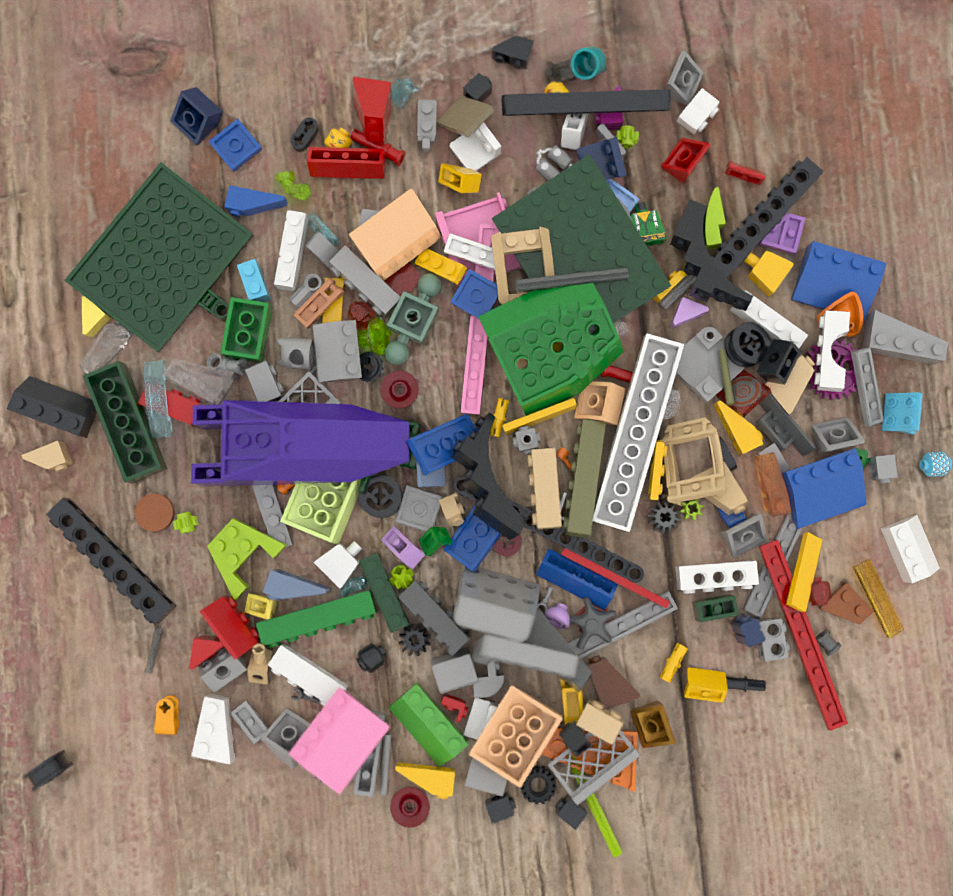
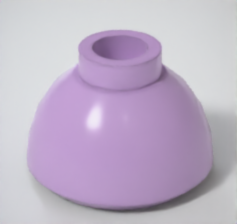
M557 603L556 606L549 608L545 612L544 616L555 628L565 629L569 627L570 617L566 605Z

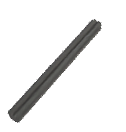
M626 268L520 279L516 280V289L518 291L622 280L629 278V271Z

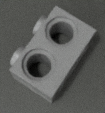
M777 617L758 620L761 626L760 630L763 631L766 638L764 642L758 644L760 659L766 662L789 658L790 646L788 641L785 640V622ZM773 624L775 630L772 634H769L768 626ZM773 644H777L778 651L773 654L771 647Z

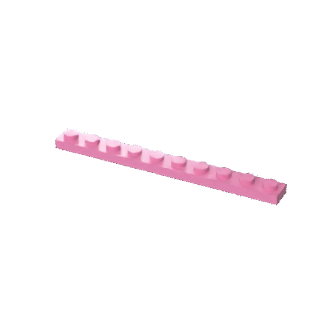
M480 224L478 243L492 247L491 236L498 233L496 225ZM476 264L475 272L493 282L494 270ZM470 315L461 413L480 415L488 337L480 320Z

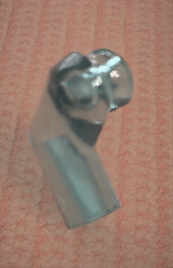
M363 576L351 578L339 590L341 596L347 597L352 591L362 590L367 586V579Z

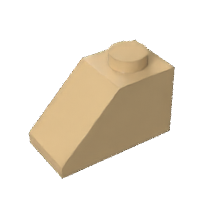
M55 441L21 455L24 460L49 470H55L56 472L66 470L68 465L73 464L67 446L62 441Z

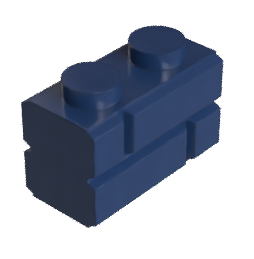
M740 614L731 621L730 625L733 632H736L734 635L737 643L751 647L766 640L763 631L760 630L761 626L758 619L751 618L750 615Z

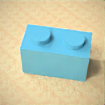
M256 259L238 264L237 267L248 299L259 302L271 300L261 267Z

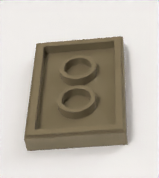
M460 96L436 123L439 127L465 137H470L494 112V109L489 104Z

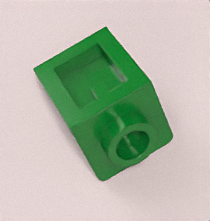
M430 527L419 539V543L425 556H432L442 545H450L452 540L445 527Z

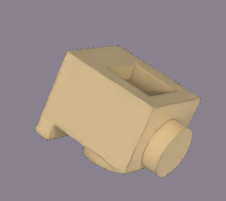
M457 493L439 500L449 526L461 525L464 522L462 514L465 512Z

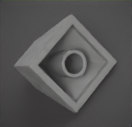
M286 708L264 733L261 740L279 760L294 769L299 763L289 755V752L311 724Z

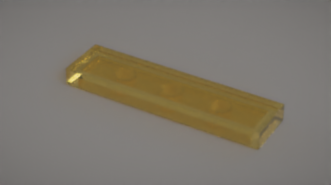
M871 559L864 560L854 566L853 569L886 637L892 638L905 630Z

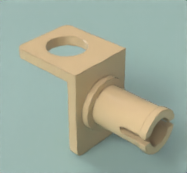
M262 644L253 646L247 668L248 681L268 684V664L271 661L273 652L272 650L265 649V646ZM253 675H260V676H262L263 678H262V679H258V678H255Z

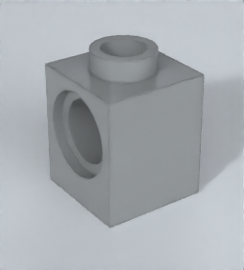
M895 454L869 458L871 480H879V483H889L891 478H898Z

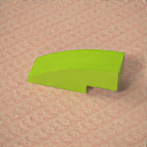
M719 187L714 188L710 194L703 219V236L707 250L716 249L721 245L719 229H722L726 224Z

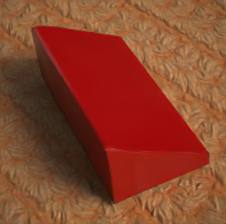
M732 161L728 162L725 171L727 175L756 185H761L766 178L764 172Z

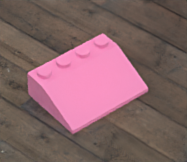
M339 687L289 752V755L338 794H341L389 730L390 726L349 692Z

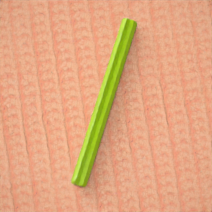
M570 767L574 775H581L580 770ZM575 777L578 785L580 786V778ZM583 779L582 784L585 783L588 779ZM592 793L585 800L612 856L618 857L622 854V850L595 794Z

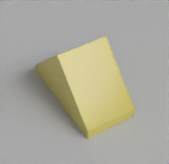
M82 296V333L92 338L106 325L111 317L88 298Z
M248 593L244 612L264 619H272L275 616L277 601L268 599L267 596Z

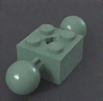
M426 273L420 277L418 281L420 294L418 297L403 291L387 324L390 331L399 334L397 341L389 343L385 349V357L389 363L401 365L407 361L409 357V349L407 347L409 340L423 346L439 313L437 306L428 303L430 297H435L442 289L441 279L436 274ZM416 316L417 320L411 322L409 318Z

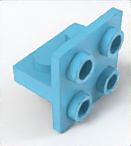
M920 392L885 394L882 430L898 431L905 434H915L916 431H919L923 394Z

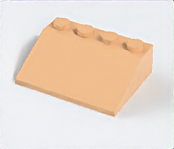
M409 189L349 234L369 268L383 281L442 238L433 220L412 189Z
M511 685L469 755L513 784L521 787L561 722L562 714Z

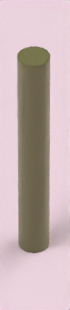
M720 349L718 353L727 406H731L735 403L726 349Z

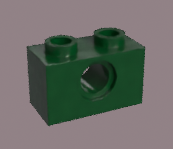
M729 594L692 601L695 620L698 622L739 615L735 595Z

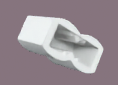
M702 88L681 113L677 122L693 135L697 131L701 133L708 124L705 121L709 117L713 118L718 112L719 108L717 106L719 101Z

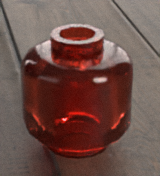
M355 301L349 306L347 317L349 320H356L357 329H368L374 324L375 312L368 303Z
M814 577L813 583H811L808 602L812 606L828 604L827 601H830L832 598L830 583L822 581V577Z

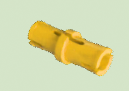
M498 398L495 413L492 414L495 416V419L491 426L490 436L494 435L496 438H500L503 422H506L505 415L510 403L509 400L504 399L503 403V399Z
M676 643L672 654L666 659L667 663L659 676L661 679L671 683L675 672L681 667L680 663L688 648Z

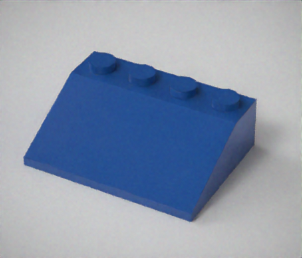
M813 241L805 249L791 300L824 310L849 292H855L861 301L863 321H865L882 282L887 263Z
M856 448L777 474L797 529L867 505L863 466Z

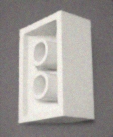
M917 515L881 528L903 582H917L931 576L940 569Z

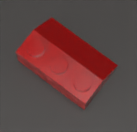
M226 595L202 609L200 614L234 660L253 649V646L259 644L261 640L258 630L249 625L247 615L238 610L236 600L232 596Z

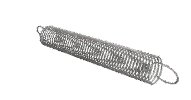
M157 627L155 628L153 635L154 641L152 654L149 652V657L145 667L146 672L144 671L145 675L147 674V668L149 675L153 672L154 645L155 663L157 646H159L163 630L162 628L159 629V631Z

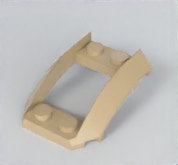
M539 226V229L504 234H501L500 231L491 236L498 300L501 304L527 293L508 294L504 255L541 250L545 277L555 276L549 229Z
M706 417L668 425L665 430V436L661 440L667 446L664 463L669 496L667 497L668 502L682 506L683 501L718 495L721 498L726 492V480L717 429ZM709 438L714 474L680 481L674 445Z

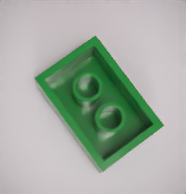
M231 297L220 353L225 357L233 359L244 358L246 361L262 363L264 361L273 307L265 302Z

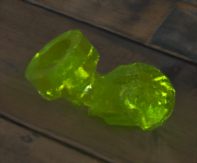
M294 171L275 174L276 181L287 190L286 193L296 197L298 200H305L310 197L311 189L307 183L297 185L292 183L295 180Z

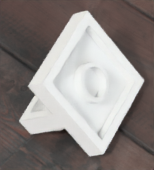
M475 698L464 736L478 740L499 704L483 698Z

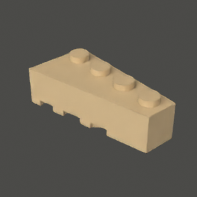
M555 448L531 450L530 455H527L528 467H531L529 484L533 486V494H530L531 506H535V513L532 514V523L536 525L537 530L561 528Z

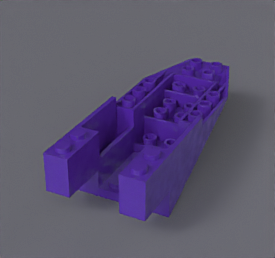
M223 400L222 405H193V425L202 429H222L221 463L191 464L192 484L200 486H241L353 482L409 462V445L407 443V440H409V422L355 405Z

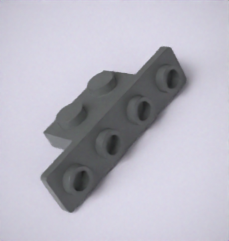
M768 389L761 392L756 401L766 413L756 423L768 438L776 444L779 451H783L791 443L802 456L816 449L814 443L786 412Z

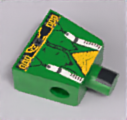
M646 202L635 204L636 214H631L630 216L632 223L647 246L664 244L667 235L657 210L647 211Z

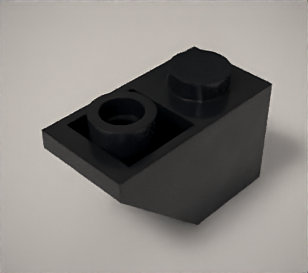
M515 35L493 46L491 59L501 64H510L517 69H527L533 51L534 40Z

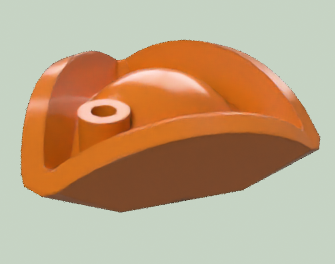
M849 292L817 315L819 323L820 316H823L825 311L850 312L849 331L846 336H856L862 329L863 309L859 296L855 292Z

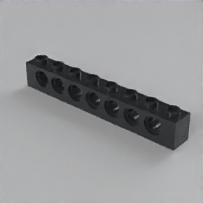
M808 157L803 162L798 160L791 168L793 170L792 174H786L779 181L781 186L778 189L774 187L767 194L769 199L766 202L762 200L754 208L757 212L753 216L749 214L743 220L744 226L741 229L737 227L731 233L730 237L732 239L728 243L724 241L717 249L719 253L716 256L713 254L710 256L717 269L725 278L735 270L824 172ZM796 177L801 178L802 183L798 182L796 180ZM783 190H787L790 196H786ZM771 203L775 204L778 210L773 209ZM758 217H763L765 223H761ZM746 230L751 231L753 237L748 236ZM733 244H738L741 250H736ZM721 257L727 258L728 264L722 263Z
M62 498L46 514L50 518L49 522L54 527L60 528L64 532L62 535L68 541H73L77 545L76 549L82 555L86 554L91 559L89 561L91 565L97 569L99 568L104 573V578L109 582H113L117 586V591L123 596H127L131 600V605L144 613V618L148 622L154 624L161 623L177 606L70 498ZM70 516L73 519V523L71 526H69L67 523V520ZM82 530L86 531V538L84 540L80 536ZM96 543H98L100 546V550L98 553L94 551V546ZM109 557H112L114 561L111 567L107 564ZM123 570L127 573L126 580H123L121 578V572ZM136 584H138L141 587V591L139 594L135 593L134 586ZM150 597L154 600L152 608L148 606V599Z

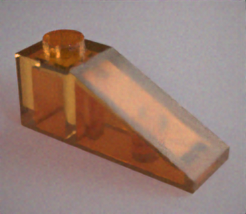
M775 453L756 456L755 460L764 510L772 517L791 513L788 492Z

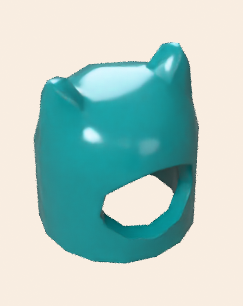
M588 46L577 50L571 59L572 72L581 80H588L605 72L607 67L603 51L595 46ZM577 66L584 75L579 73V71L577 70Z

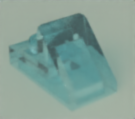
M314 212L307 216L310 221L308 225L315 233L320 232L334 246L341 244L335 234Z

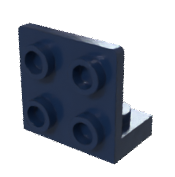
M617 137L576 149L579 160L588 154L591 155L606 180L626 176Z

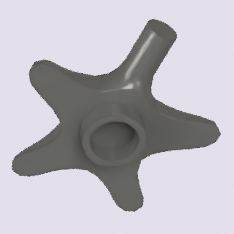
M585 597V613L569 616L570 624L577 625L582 629L581 638L576 646L581 650L584 649L588 639L593 635L599 636L607 643H611L612 638L604 624L608 619L616 616L615 610L602 612L596 610L590 598Z

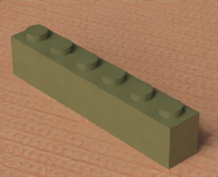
M583 419L581 425H577L576 436H579L578 443L574 444L573 454H576V460L572 461L571 473H574L573 480H569L568 491H571L570 499L567 498L565 510H568V517H564L563 529H566L565 535L587 539L591 535L605 422Z

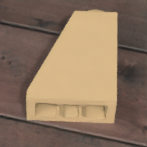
M801 355L798 358L785 385L772 382L764 384L788 414L793 412L815 371L813 368L815 363L809 356L804 357Z
M724 462L726 492L721 498L718 495L704 498L728 515L732 513L739 514L746 509L748 500ZM712 467L692 478L714 474V468Z

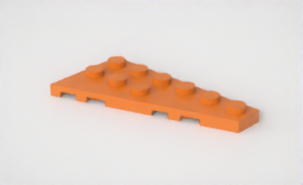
M563 727L556 728L541 755L554 760L568 749L559 735ZM580 728L585 735L588 733L585 729ZM621 730L637 751V731ZM590 736L588 738L592 745L590 748L598 749L599 737ZM601 739L600 749L612 751L613 744L611 745ZM615 741V752L623 753L629 748L625 741ZM586 750L585 762L597 763L598 751ZM600 752L599 764H609L612 753ZM583 753L575 757L576 760L583 761ZM636 759L611 778L609 782L635 792ZM558 761L559 763H564L568 765V761ZM574 762L571 763L570 767L582 770L581 763H578L579 766ZM584 764L583 772L593 776L596 772V766ZM598 766V772L604 767Z

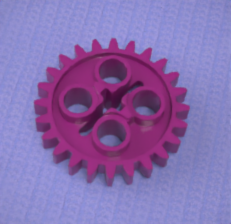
M836 339L831 346V353L835 363L837 364L840 355H842L843 358L837 365L844 368V362L849 365V371H845V384L842 392L817 390V384H814L815 373H817V367H819L816 365V356L820 354L821 347L813 345L810 347L812 351L805 353L815 363L813 366L815 371L808 382L811 384L809 390L816 389L814 395L822 393V399L829 396V400H833L836 396L837 400L842 399V395L848 397L850 396L849 392H856L854 387H857L851 352L858 350V348L851 350L852 343L845 346L844 339L839 343Z

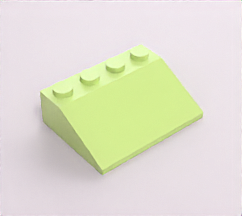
M362 479L341 483H296L280 522L331 543L339 544L359 496L358 487H360Z

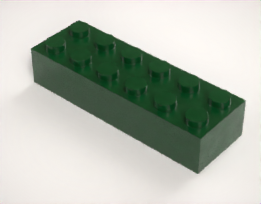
M116 361L82 375L124 483L133 484L166 470V463L144 408L138 404L140 398L127 365Z

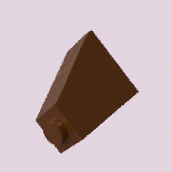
M600 655L594 656L589 659L588 663H585L592 671L590 678L599 702L604 705L603 708L605 710L641 697L639 692L604 657L600 658Z

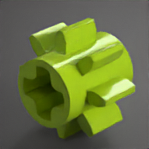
M622 126L620 131H617L616 137L624 149L633 148L634 144H637V141H639V132H634L635 128L633 126Z
M699 499L688 500L686 503L682 502V510L679 511L685 514L684 519H688L691 516L692 521H695V515H703L700 512V508L704 507V505L697 503ZM693 505V510L695 511L689 513L690 509L688 506Z
M191 512L177 514V520L173 521L174 530H180V534L195 531L194 526L199 525L197 516H192Z
M398 565L390 572L392 577L389 580L393 586L396 585L397 589L408 588L414 581L412 579L414 573L406 565Z

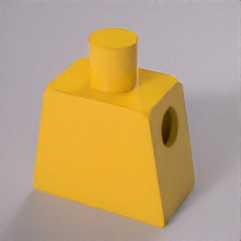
M765 251L760 258L750 252L744 260L745 263L752 267L747 275L748 278L768 297L775 292L794 265V263L769 251Z

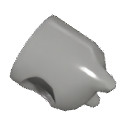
M280 338L277 340V344L281 346V359L277 361L278 365L291 369H312L314 362L313 339Z

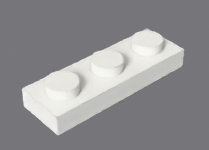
M449 234L444 249L445 254L495 270L492 247Z

